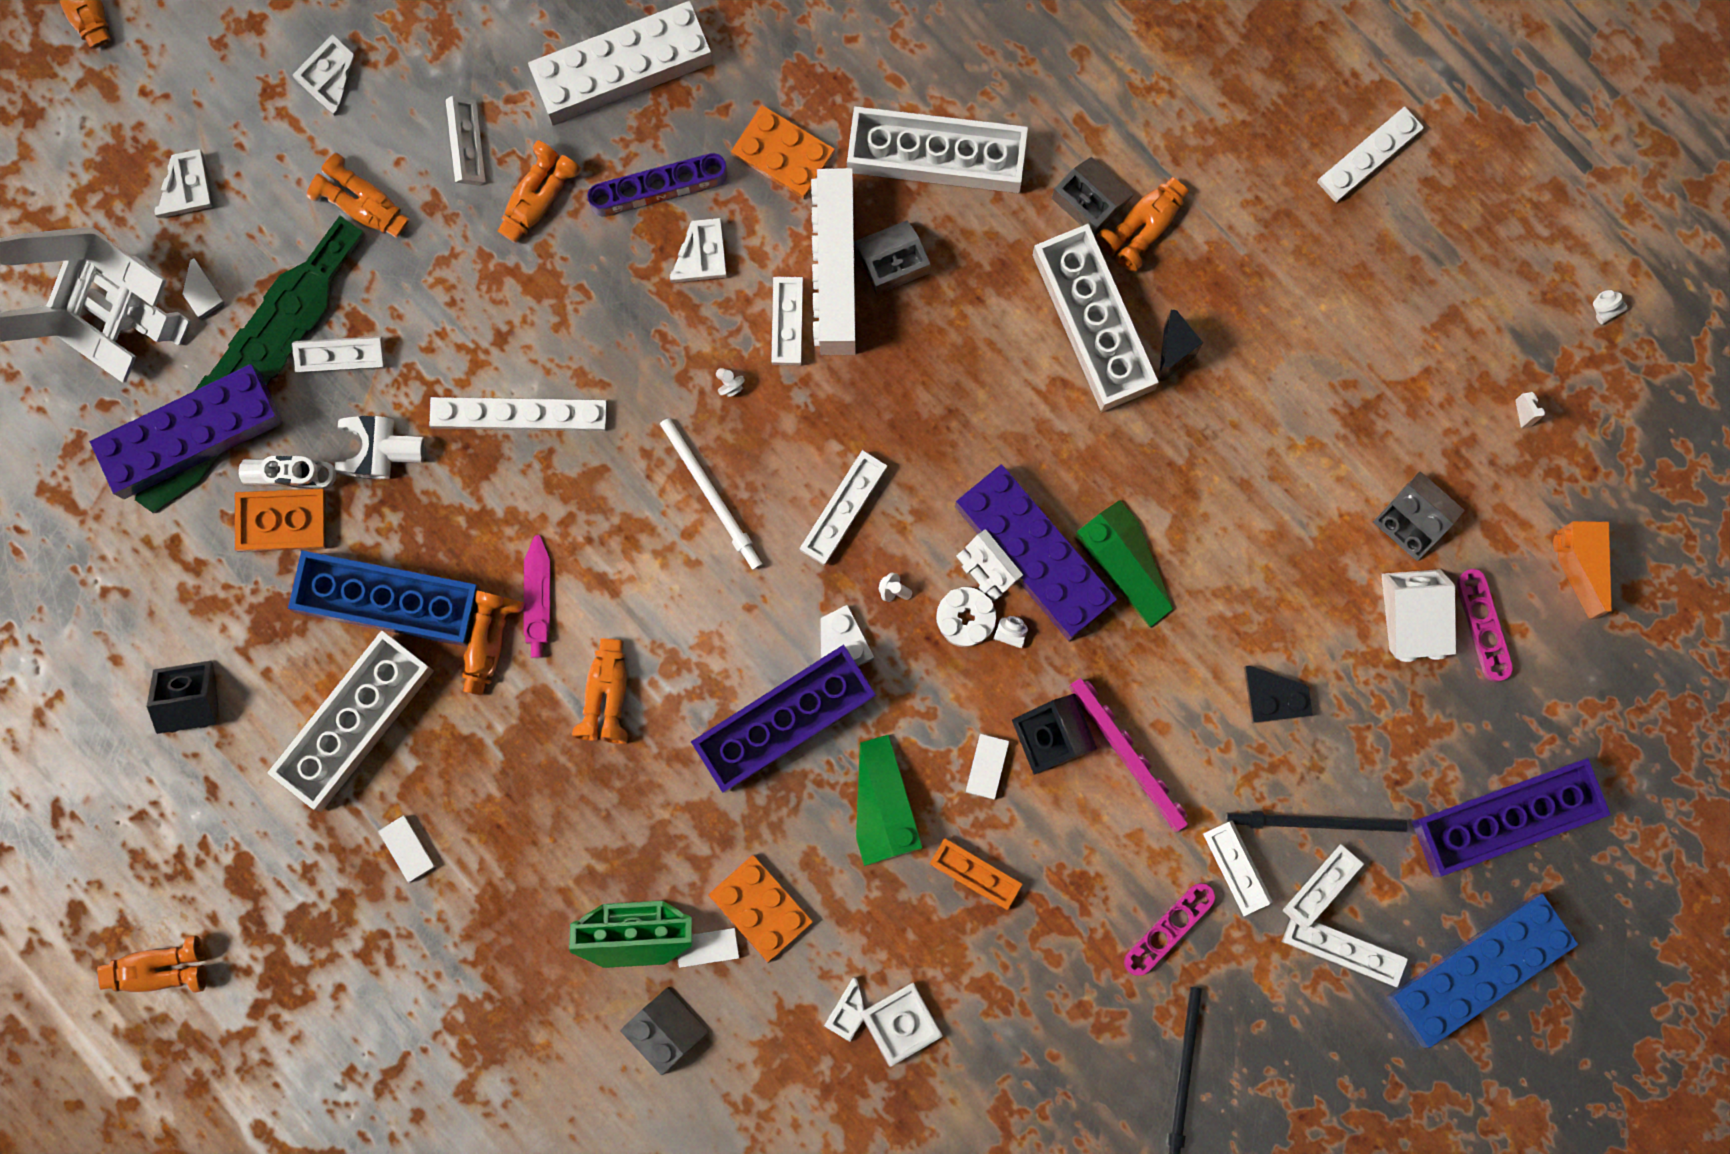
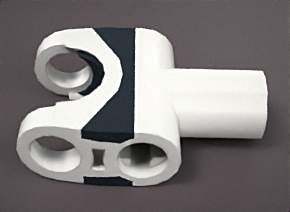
M379 416L342 418L338 420V429L359 435L362 438L363 445L356 457L346 459V462H335V471L343 475L363 479H389L391 462L423 463L425 439L424 437L393 436L394 419Z
M270 456L266 459H243L239 466V477L243 485H274L317 489L329 488L336 480V471L334 466L328 462L313 461L307 457ZM322 467H326L329 471V477L324 483L318 480V471Z

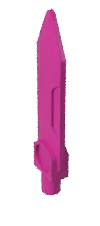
M539 535L534 536L524 559L525 643L531 644V658L534 659L543 657V644H548V636L550 635V558Z

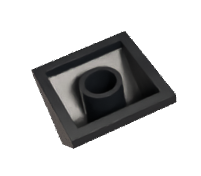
M1170 310L1164 324L1158 377L1160 381H1165L1196 357L1203 344V341L1177 310Z

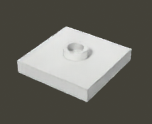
M914 983L907 985L860 1012L889 1067L943 1037Z

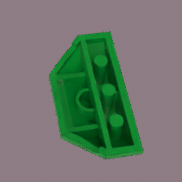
M664 901L602 904L587 913L579 921L575 920L570 924V953L603 968L665 965L692 946V917L687 914L684 915Z

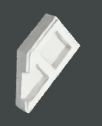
M194 258L190 260L183 295L196 315L203 319L225 303Z
M1533 392L1523 393L1515 400L1521 428L1531 427L1545 415L1544 409L1537 408L1536 403H1538V399Z
M854 977L824 1025L849 1042L863 1021L860 1012L864 1011L858 981Z

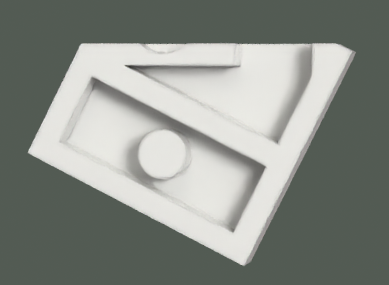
M332 34L292 76L335 116L338 112L352 67L354 54Z
M846 605L821 618V658L844 644L859 667L874 659V656Z

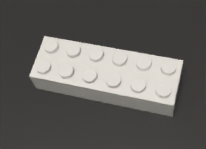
M690 1L528 62L552 125L713 64L711 51Z
M854 106L847 168H852L853 174L1019 193L1028 127Z
M852 168L817 169V179H811L812 205H817V207H812L813 233H818V235L812 236L813 261H818V264L812 265L813 289H819V293H813L814 318H819V321H813L814 346H820V355H855Z
M1089 224L1034 245L1033 258L1100 411H1106L1154 391L1159 382Z
M381 631L268 771V774L313 810L322 812L434 670L388 634Z

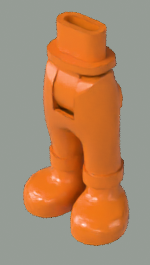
M59 0L68 21L80 34L81 39L87 41L90 49L99 48L111 41L108 33L110 27L106 22L105 10L101 0Z
M537 140L533 145V152L537 156V163L532 165L529 170L530 172L518 184L511 195L505 215L501 217L503 222L497 230L498 233L514 243L518 242L522 234L527 235L528 229L543 217L559 191L564 187L565 184L563 182L568 178L578 176L582 170L576 162L564 155L560 157L553 148L540 140ZM556 164L555 171L549 176L539 193L536 194V190L548 175V171Z
M338 153L332 154L322 165L321 171L328 177L339 181L342 186L350 189L359 198L356 199L347 194L343 189L333 185L319 173L311 181L307 190V197L312 201H319L323 197H328L329 202L336 204L347 215L361 224L380 230L383 234L388 232L395 238H398L410 219L401 214V209L395 206L390 198L380 189L356 176L351 170H346L344 167L345 158Z
M1172 177L1166 184H1160L1157 189L1144 196L1129 211L1124 220L1115 227L1116 231L1113 232L1109 229L1100 230L1096 235L1098 243L1106 253L1114 256L1125 240H1128L1133 235V232L1143 223L1146 224L1141 232L1131 240V244L1124 247L1116 257L1117 262L1121 266L1133 272L1137 271L1142 266L1140 253H1144L1148 246L1170 225L1178 209L1183 205L1182 199L1189 193V190L1176 178Z
M477 590L475 595L476 613L473 612L472 629L468 647L464 654L465 670H463L462 677L466 678L463 687L464 692L483 696L486 683H491V680L487 678H491L494 675L499 660L503 628L506 624L504 618L509 613L521 612L525 602Z
M600 639L599 650L595 651L596 657L590 666L587 676L585 707H583L582 714L585 717L581 723L573 728V738L585 741H596L598 739V717L601 714L602 697L606 693L605 719L601 731V740L613 744L627 743L628 733L620 727L619 720L622 718L621 710L627 684V671L624 661L626 654H623L624 641Z
M197 935L188 936L181 949L179 947H172L170 949L140 951L118 960H111L110 964L100 965L97 968L100 990L112 988L114 992L120 990L127 992H149L187 984L192 992H202L206 987L207 972L204 965L192 966L186 969L177 968L169 971H156V968L169 965L175 966L181 963L203 962L205 952L201 939Z

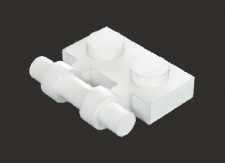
M986 529L980 532L965 547L966 549L956 556L963 564V570L975 578L980 585L978 588L984 594L987 593L993 602L1023 576Z

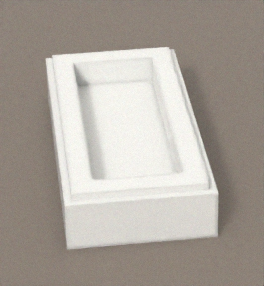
M980 734L965 793L995 800L1009 741Z
M403 815L378 831L408 883L436 867L406 816Z
M735 928L692 935V946L677 956L679 968L738 959L739 952Z

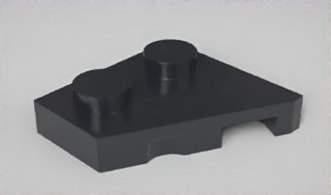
M1253 666L1244 667L1252 724L1313 716L1309 686Z

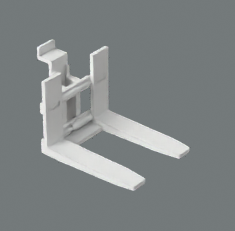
M94 227L16 234L0 238V265L63 261L47 305L0 312V342L57 336L123 383L127 382L136 356L115 342L120 330L135 328L156 342L170 340L176 345H181L190 320L179 312L165 313L156 307L166 279L147 267L145 262L136 256H131L109 241L107 236ZM92 281L108 291L106 297L93 288L89 289ZM82 306L106 322L103 332H100L78 316Z

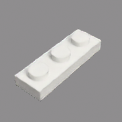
M451 96L446 99L455 182L479 186L486 181L476 100Z
M773 277L772 365H801L803 277Z
M382 336L294 341L292 343L295 372L373 368L385 365Z
M1233 820L1203 834L1243 916L1271 904L1273 901Z
M1340 844L1282 911L1306 931L1364 864Z

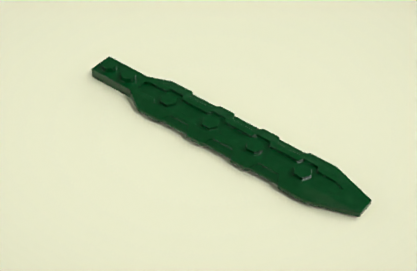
M339 215L304 263L278 276L264 295L262 304L245 327L238 330L228 344V350L210 374L204 376L195 390L250 364L261 372L266 385L272 378H276L287 363L286 359L293 350L292 343L300 341L306 331H310L327 309L331 280L359 244L365 233ZM218 455L137 493L135 501L150 512L155 513L197 484Z

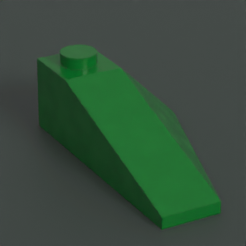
M1120 500L1100 512L1076 532L1074 538L1149 627H1152L1173 609L1140 524Z
M889 735L860 742L856 839L864 866L922 850Z

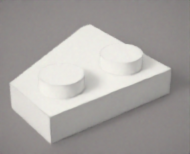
M200 149L171 155L168 175L164 178L161 188L163 191L159 206H156L154 211L157 218L213 207L204 156Z
M721 219L691 221L686 233L687 237L680 248L675 267L671 271L670 282L725 278L726 267Z

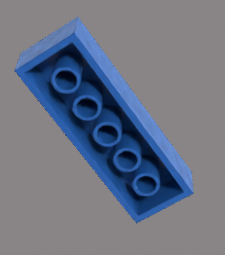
M301 550L288 609L297 614L468 647L473 622L472 615L473 612L476 613L475 595L477 590L481 591V589L476 584Z
M1533 894L1393 991L1387 998L1421 1047L1431 1048L1576 947L1578 943L1543 894Z

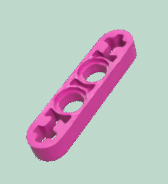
M1469 569L1458 577L1457 589L1483 674L1489 681L1501 682L1511 675L1513 670L1512 662L1486 578L1481 571ZM1468 576L1472 580L1477 579L1478 585L1474 587L1476 595L1483 594V597L1476 598L1469 602L1468 597L1474 595L1471 586L1466 587L1464 584L1468 580ZM1476 603L1486 606L1488 614L1485 619H1477L1473 615L1472 609ZM1484 632H1491L1495 635L1497 642L1493 648H1487L1482 644L1481 636ZM1500 650L1501 654L1496 655L1495 658L1498 665H1504V670L1500 672L1501 676L1497 672L1491 671L1490 667L1495 665L1493 656L1486 658L1485 654H1491Z
M1202 883L1195 884L1176 901L1127 952L1124 957V966L1127 972L1132 975L1141 976L1145 975L1212 906L1215 895L1210 886ZM1195 890L1198 892L1205 890L1207 892L1205 896L1207 903H1198L1193 908L1198 911L1194 916L1188 907L1182 905V902L1186 899L1187 903L1191 904L1196 898L1193 892ZM1176 910H1183L1188 916V922L1184 927H1176L1171 921V916ZM1159 931L1166 935L1167 944L1163 949H1155L1151 945L1150 939L1153 933ZM1145 943L1147 949L1157 956L1152 960L1151 956L1148 955L1143 960L1144 969H1132L1133 961L1131 957L1132 955L1136 957L1141 956L1145 950L1140 948V946Z

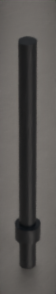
M1252 810L1250 813H1226V823L1233 820L1235 825H1249L1251 829H1263V826L1407 832V820L1275 815Z
M1190 987L1171 1133L1167 1134L1166 1145L1169 1146L1168 1154H1180L1181 1148L1185 1146L1186 1136L1183 1135L1202 988Z

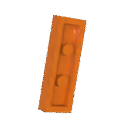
M946 838L943 839L929 863L932 867L1005 910L1009 909L1022 886V883Z

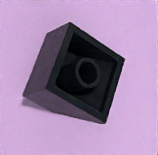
M212 660L153 669L146 707L156 734L173 733L179 730L216 725L218 698Z
M1075 693L1054 699L1012 719L1034 775L1098 749Z

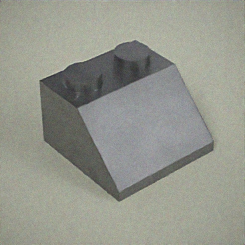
M668 988L654 998L620 1030L661 1076L708 1033L703 1025Z

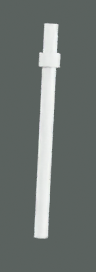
M665 419L660 423L661 427L733 538V546L737 552L743 554L752 570L758 569L763 564L751 546L753 542L747 533L741 531L671 419Z

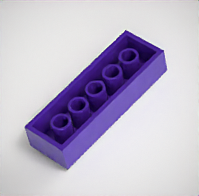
M250 364L89 442L112 493L122 499H126L284 422L261 372Z
M1002 464L956 500L955 508L974 531L979 534L986 529L1023 574L1018 580L1020 585L1068 641L1072 640L1116 602L1117 598Z
M843 644L695 738L691 743L722 793H726L876 698L877 695Z
M1586 758L1411 822L1432 876L1436 878L1610 816L1611 814L1590 761Z

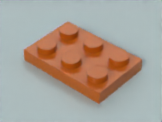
M763 105L760 106L731 150L732 156L802 199H805L811 189V179H817V169H824L835 153L834 148Z
M324 489L235 492V551L326 549V491Z
M751 855L708 894L768 963L813 923L754 855Z

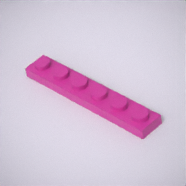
M1081 678L1073 682L1069 686L1071 692L1075 693L1079 703L1172 830L1176 833L1188 825L1184 820L1187 817L1184 809L1178 802L1173 804L1166 795L1169 793V789L1160 778L1154 779L1149 772V769L1152 767L1142 753L1137 755L1132 749L1131 745L1134 742L1124 729L1118 730L1113 723L1116 718L1107 705L1102 707L1095 697L1098 696V693L1089 681L1084 683Z

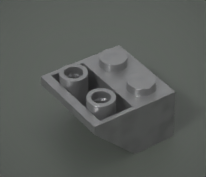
M1090 157L1073 168L1054 188L1052 200L1081 226L1089 224L1095 237L1128 203L1134 194L1094 158Z
M908 220L854 241L876 295L930 274V262L918 235Z
M1419 471L1377 516L1373 523L1418 561L1464 512V509Z

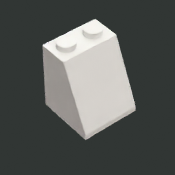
M1437 569L1382 574L1389 650L1394 657L1400 661L1411 662L1417 660V657L1428 656L1430 659H1444L1447 657L1446 655L1456 654L1455 585L1443 571Z

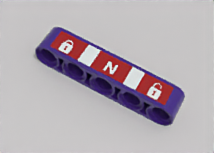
M709 153L601 182L589 189L587 194L588 201L596 215L605 217L722 185L727 179L726 162L721 155ZM712 165H717L721 168V171L715 175L706 172ZM683 173H691L693 175V178L688 182L678 180L679 176ZM656 180L665 182V186L662 189L655 190L651 188V184ZM628 188H635L637 190L633 197L623 196V192ZM605 195L609 197V200L604 205H598L595 203L596 198Z

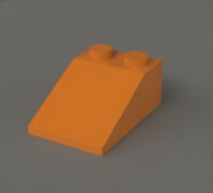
M1572 521L1557 531L1553 540V548L1555 552H1558V561L1588 618L1597 619L1612 611L1609 522Z

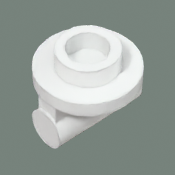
M1612 290L1600 293L1593 302L1596 318L1600 324L1606 323L1627 310L1622 294Z
M724 368L717 370L716 376L724 384L718 389L720 395L726 394L728 397H731L743 389L741 386L745 381L743 376L734 378L730 370Z
M891 572L881 580L879 592L881 593L882 600L891 602L896 595L905 600L912 597L911 589L900 584L898 574Z
M1008 616L999 621L994 639L1022 649L1028 628L1022 619Z

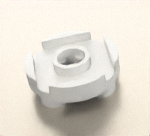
M962 587L951 590L941 600L937 609L936 620L940 632L948 642L959 647H972L990 636L995 626L996 612L992 600L982 591L975 588ZM965 609L970 610V614L975 616V620L969 621L967 625H963L962 619L958 618V613H964Z

